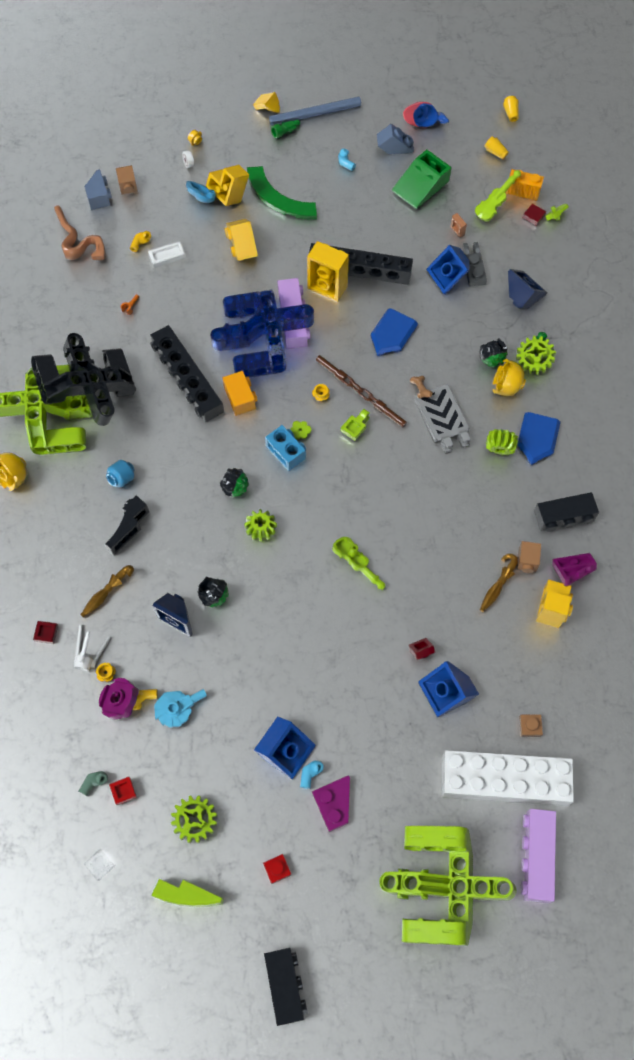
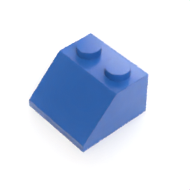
M277 716L254 751L267 763L290 779H293L316 745L292 722Z

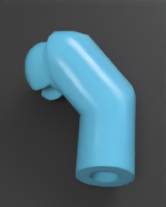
M343 148L338 154L339 164L353 171L356 164L349 160V151Z
M312 761L302 769L300 788L310 789L311 779L324 769L322 762Z

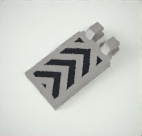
M448 384L431 389L430 391L433 394L429 398L419 399L417 394L414 395V400L434 442L440 441L445 454L453 450L451 437L457 436L462 448L469 446V441L471 440L468 434L469 426Z

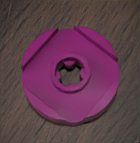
M116 678L112 680L114 683L103 688L99 697V706L102 708V714L113 720L128 718L132 713L139 694L138 688L132 682L125 678Z

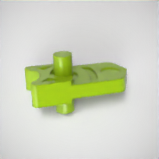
M568 204L560 205L557 208L552 206V211L545 215L547 221L551 219L560 220V215L569 207Z

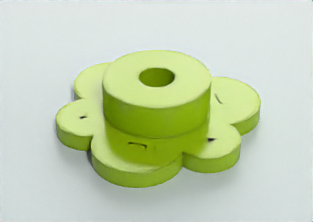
M295 421L292 424L293 427L290 428L297 440L300 438L306 439L307 434L311 433V427L305 421Z

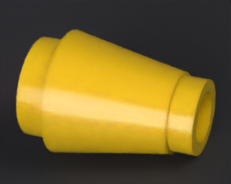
M515 96L506 97L503 107L509 121L515 122L519 119V100Z
M491 136L484 145L487 152L502 160L509 153L497 137Z

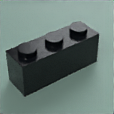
M590 492L537 503L534 513L540 531L547 530L551 532L559 527L565 526L570 528L579 523H592L598 516L599 510L593 493Z
M291 948L264 953L277 1026L304 1020V1015L308 1014L305 999H300L299 990H303L301 975L296 976L295 966H299L296 952H291Z

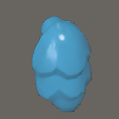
M186 181L187 191L196 197L199 202L211 203L215 200L216 193L214 190H209L206 186L193 181Z

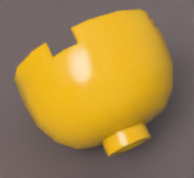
M509 359L503 360L505 364L498 367L493 380V384H496V390L492 389L493 393L505 397L516 394L520 389L524 388L526 383L523 368L518 363Z
M4 452L0 454V485L4 489L8 486L10 488L9 491H12L24 483L26 479V462L16 454Z

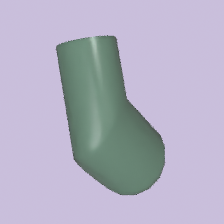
M103 771L88 774L78 792L88 796L92 787L103 785L107 782V774Z

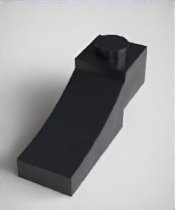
M137 495L126 501L123 507V519L116 532L105 543L108 551L113 556L141 530L139 522L149 513L147 504Z

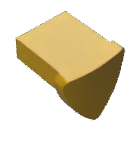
M276 92L261 94L253 103L255 110L267 109L272 113L280 112Z

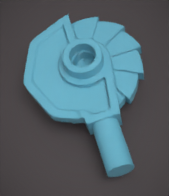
M202 689L191 696L185 695L181 691L164 693L154 705L155 719H159L163 726L166 725L169 728L182 726V724L189 720L192 712L191 707L194 706L195 702L207 696L206 692Z

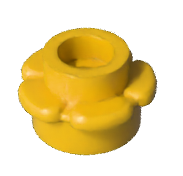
M192 130L189 133L187 139L192 146L201 143L202 133L197 130Z
M318 384L312 391V395L317 401L327 400L330 396V390L326 385Z
M110 663L100 664L96 669L97 679L101 682L111 681L114 678L113 675L116 674L115 667L111 666Z

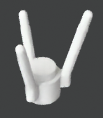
M79 625L76 655L73 662L75 663L74 668L89 672L90 667L95 668L97 660L111 637L107 636L95 657L91 659L92 655L86 653L90 632H86L81 651L83 625Z

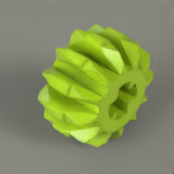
M503 429L489 431L486 448L490 452L501 454L502 456L515 453L518 445V436L514 432Z
M259 509V513L252 510V516H247V522L244 523V527L247 529L246 534L248 536L252 535L253 541L257 537L260 542L263 541L264 537L269 540L270 535H274L275 528H277V523L274 522L275 516H270L268 510L265 513H262V509Z

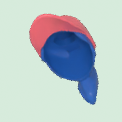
M416 102L408 106L403 112L405 121L416 127H430L437 121L442 124L449 122L444 113L437 112L434 106L428 102Z

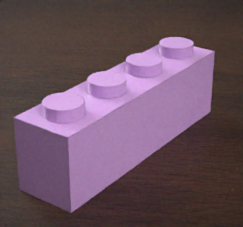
M298 278L277 280L286 349L306 347L307 339H310L309 328L306 329L308 317L303 312V310H306L305 299H301L303 285H299Z
M529 809L523 815V827L526 828V836L522 838V849L525 850V858H522L521 870L525 872V881L521 882V894L524 895L525 901L552 903L555 902L556 811Z

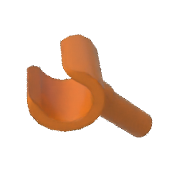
M136 294L129 303H122L120 306L122 312L128 308L126 312L128 315H131L133 313L132 307L138 300L139 295Z

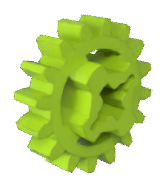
M533 336V340L527 337L526 343H520L521 348H517L516 360H519L518 364L520 366L523 365V371L528 369L529 374L535 371L536 375H538L540 370L545 373L546 367L551 369L552 363L555 362L554 356L556 351L553 350V344L548 345L549 339L543 341V336L539 340L536 339V336Z
M191 795L187 802L181 799L182 805L174 806L177 813H171V816L175 818L171 825L177 826L174 833L179 834L181 832L179 838L183 840L187 837V842L190 844L192 839H195L197 844L200 843L201 837L207 840L206 834L208 832L214 833L211 826H217V822L213 820V818L217 817V813H211L215 807L213 804L207 806L209 803L207 798L201 802V796L199 795L196 800H193ZM197 805L195 809H187L190 806ZM205 811L208 813V823L203 818ZM188 815L193 817L197 816L201 824H199L198 822H192L191 824V820L188 817ZM181 816H183L185 819V824L183 825V828L180 824ZM197 829H201V830H202V831L199 832V833L191 834V833L193 832V830H197Z

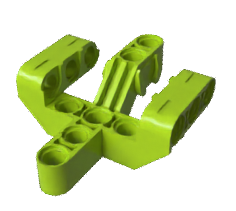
M68 364L56 366L59 375L69 372ZM32 368L25 373L24 391L0 393V417L25 415L29 446L33 453L46 455L83 451L86 449V430L84 428L71 427L47 430V412L64 417L66 420L93 417L86 395L67 396L62 403L44 404Z
M405 826L404 849L409 851L449 852V876L431 874L429 869H422L421 872L398 868V872L389 871L383 873L379 880L382 890L397 895L399 899L408 900L409 896L421 897V900H428V896L449 898L448 920L402 918L401 942L468 946L473 925V899L511 900L515 897L517 891L515 884L507 878L473 876V852L469 829L459 826ZM464 859L466 862L465 868L458 870V861ZM394 877L396 881L395 886L389 889L388 881ZM416 878L417 886L411 890L409 882L411 879ZM460 882H464L466 886L462 893H458L456 889ZM485 882L488 889L484 894H480L478 886ZM504 883L510 885V891L506 895L500 893V887ZM459 905H464L465 914L458 917L456 909Z

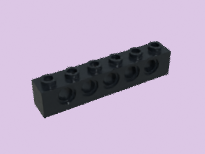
M311 243L309 253L312 250L315 243ZM330 246L349 254L348 276L409 285L413 258Z
M167 325L150 334L152 340L150 345L153 351H158L160 361L163 365L166 364L168 366L167 370L172 378H176L179 389L185 391V397L189 404L193 403L195 406L194 410L199 418L202 417L205 422H208L224 413L222 401L171 327Z

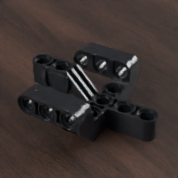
M70 333L63 347L69 372L59 375L52 354L31 357L32 370L43 403H62L67 396L86 395L93 419L100 426L109 424L115 411L109 392H114L119 397L134 395L136 391L121 348L102 350L105 368L101 369L94 364V359L90 358L88 352L90 347L85 346L82 336L77 333Z

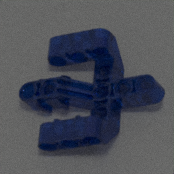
M272 289L269 291H256L227 296L222 301L226 317L244 318L243 316H254L246 322L240 321V324L229 325V323H225L223 327L213 329L210 337L212 347L217 351L249 347L254 341L265 335L267 351L235 356L232 360L234 372L243 371L245 377L248 376L249 378L281 373L286 370L282 332L311 327L314 323V309L308 304L277 308Z

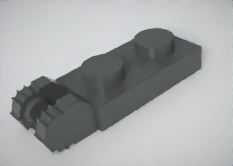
M478 242L473 243L474 254H469L468 244L463 243V252L469 259V271L466 273L469 287L486 285L487 278Z

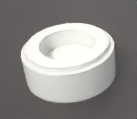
M189 150L182 152L186 168L193 167L194 158Z

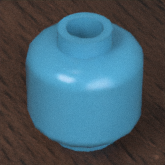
M124 460L115 462L107 468V481L114 487H124L134 479L135 469L133 465Z

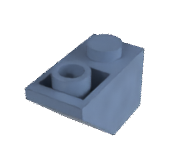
M393 124L388 125L377 134L378 147L388 154L414 152L412 137L406 135L399 127Z
M100 169L96 170L84 186L91 210L111 206L109 198H112L109 188L105 187L108 186L105 175L102 176Z

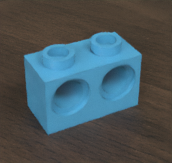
M283 425L265 437L266 447L288 471L306 459L305 445L301 441L298 442L290 429H286ZM290 452H296L295 455H291V454H289V453H290Z

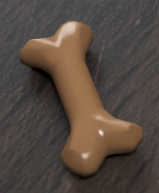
M424 376L410 378V382L415 384L419 390L417 394L419 399L429 398L433 394L423 384Z

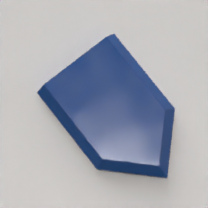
M392 308L387 309L370 335L377 356L384 355L387 352L401 351L418 326L416 320Z
M531 412L524 414L517 446L526 455L530 465L553 455L561 423L558 419Z

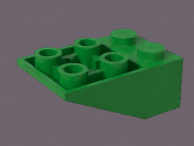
M426 149L413 161L392 191L417 209L450 181L452 167Z

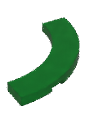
M263 166L247 167L251 187L256 192L257 197L268 207L283 215H292L298 219L317 220L316 202L296 201L282 195L268 182Z

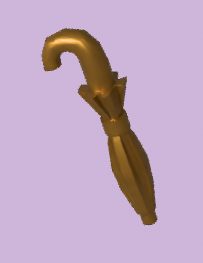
M508 553L501 558L504 562L508 559L511 561L507 567H502L501 577L485 595L479 609L481 612H484L485 609L494 603L500 595L506 580L515 575L513 571L518 564V557L514 554Z
M127 565L116 575L112 574L109 583L92 596L80 615L84 618L99 607L114 587L123 584L121 580L126 575L130 577L133 574V566Z

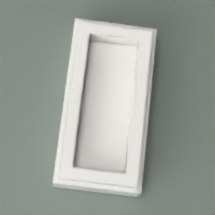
M180 241L148 251L154 268L186 258Z

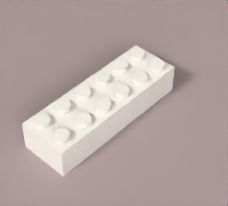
M445 750L442 763V797L569 806L574 802L573 759Z

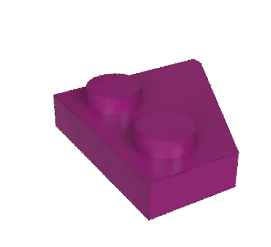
M590 553L552 559V566L564 586H568L597 570V563Z
M349 775L312 791L328 832L348 824Z

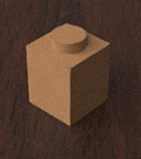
M132 165L116 168L121 195L138 192Z
M521 542L518 550L517 570H522L524 573L537 571L540 565V543Z

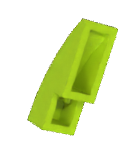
M159 879L151 895L164 902L187 907H210L221 905L224 902L223 898L185 880H182L178 888Z

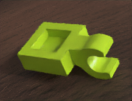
M363 409L356 418L351 415L340 428V431L356 441L366 429L365 423L370 418L368 416L370 412Z

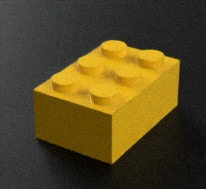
M317 241L307 256L308 289L338 302L348 286L349 254Z

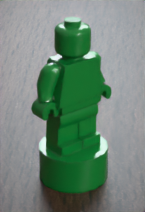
M297 119L282 122L281 126L275 124L271 126V134L277 139L288 131L291 133L300 125V121Z

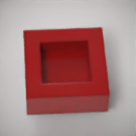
M130 777L109 784L116 805L137 798Z
M283 854L263 863L271 884L291 876Z

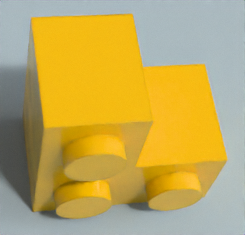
M240 165L209 172L206 187L209 190H214L216 197L225 206L237 204L242 200L249 174Z
M247 219L226 223L227 228H224L226 238L233 245L230 247L232 257L240 261L258 256L251 222Z
M548 579L544 586L536 622L557 628L563 622L566 623L573 609V605H571L573 594L570 593V585L564 586L563 583Z

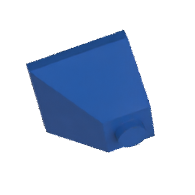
M449 244L426 270L443 294L446 295L469 271V259L461 248Z
M449 661L444 662L418 681L437 717L466 704L479 695L470 677Z

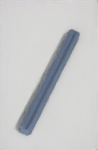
M358 96L276 114L269 117V122L273 126L275 124H282V122L301 120L360 107L361 99Z

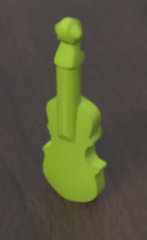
M519 170L514 171V175L510 176L501 188L494 189L487 200L481 201L476 206L475 213L479 219L487 222L497 214V207L501 206L507 199L505 192L521 176Z
M341 537L334 542L332 550L336 555L346 559L355 571H361L371 583L377 585L378 589H385V583L367 567L369 559L362 552L358 551L357 544H354L349 537Z

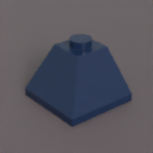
M514 269L508 271L509 297L517 308L528 309L548 293L524 271Z
M167 593L153 603L152 607L159 620L189 637L192 636L188 611L181 596L177 594L173 596Z

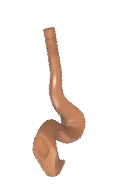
M59 205L55 206L54 210L62 227L69 233L61 245L65 258L76 260L84 254L90 244H94L96 251L91 254L92 260H104L105 247L99 235H89L78 246L73 247L78 236L77 231L68 224Z

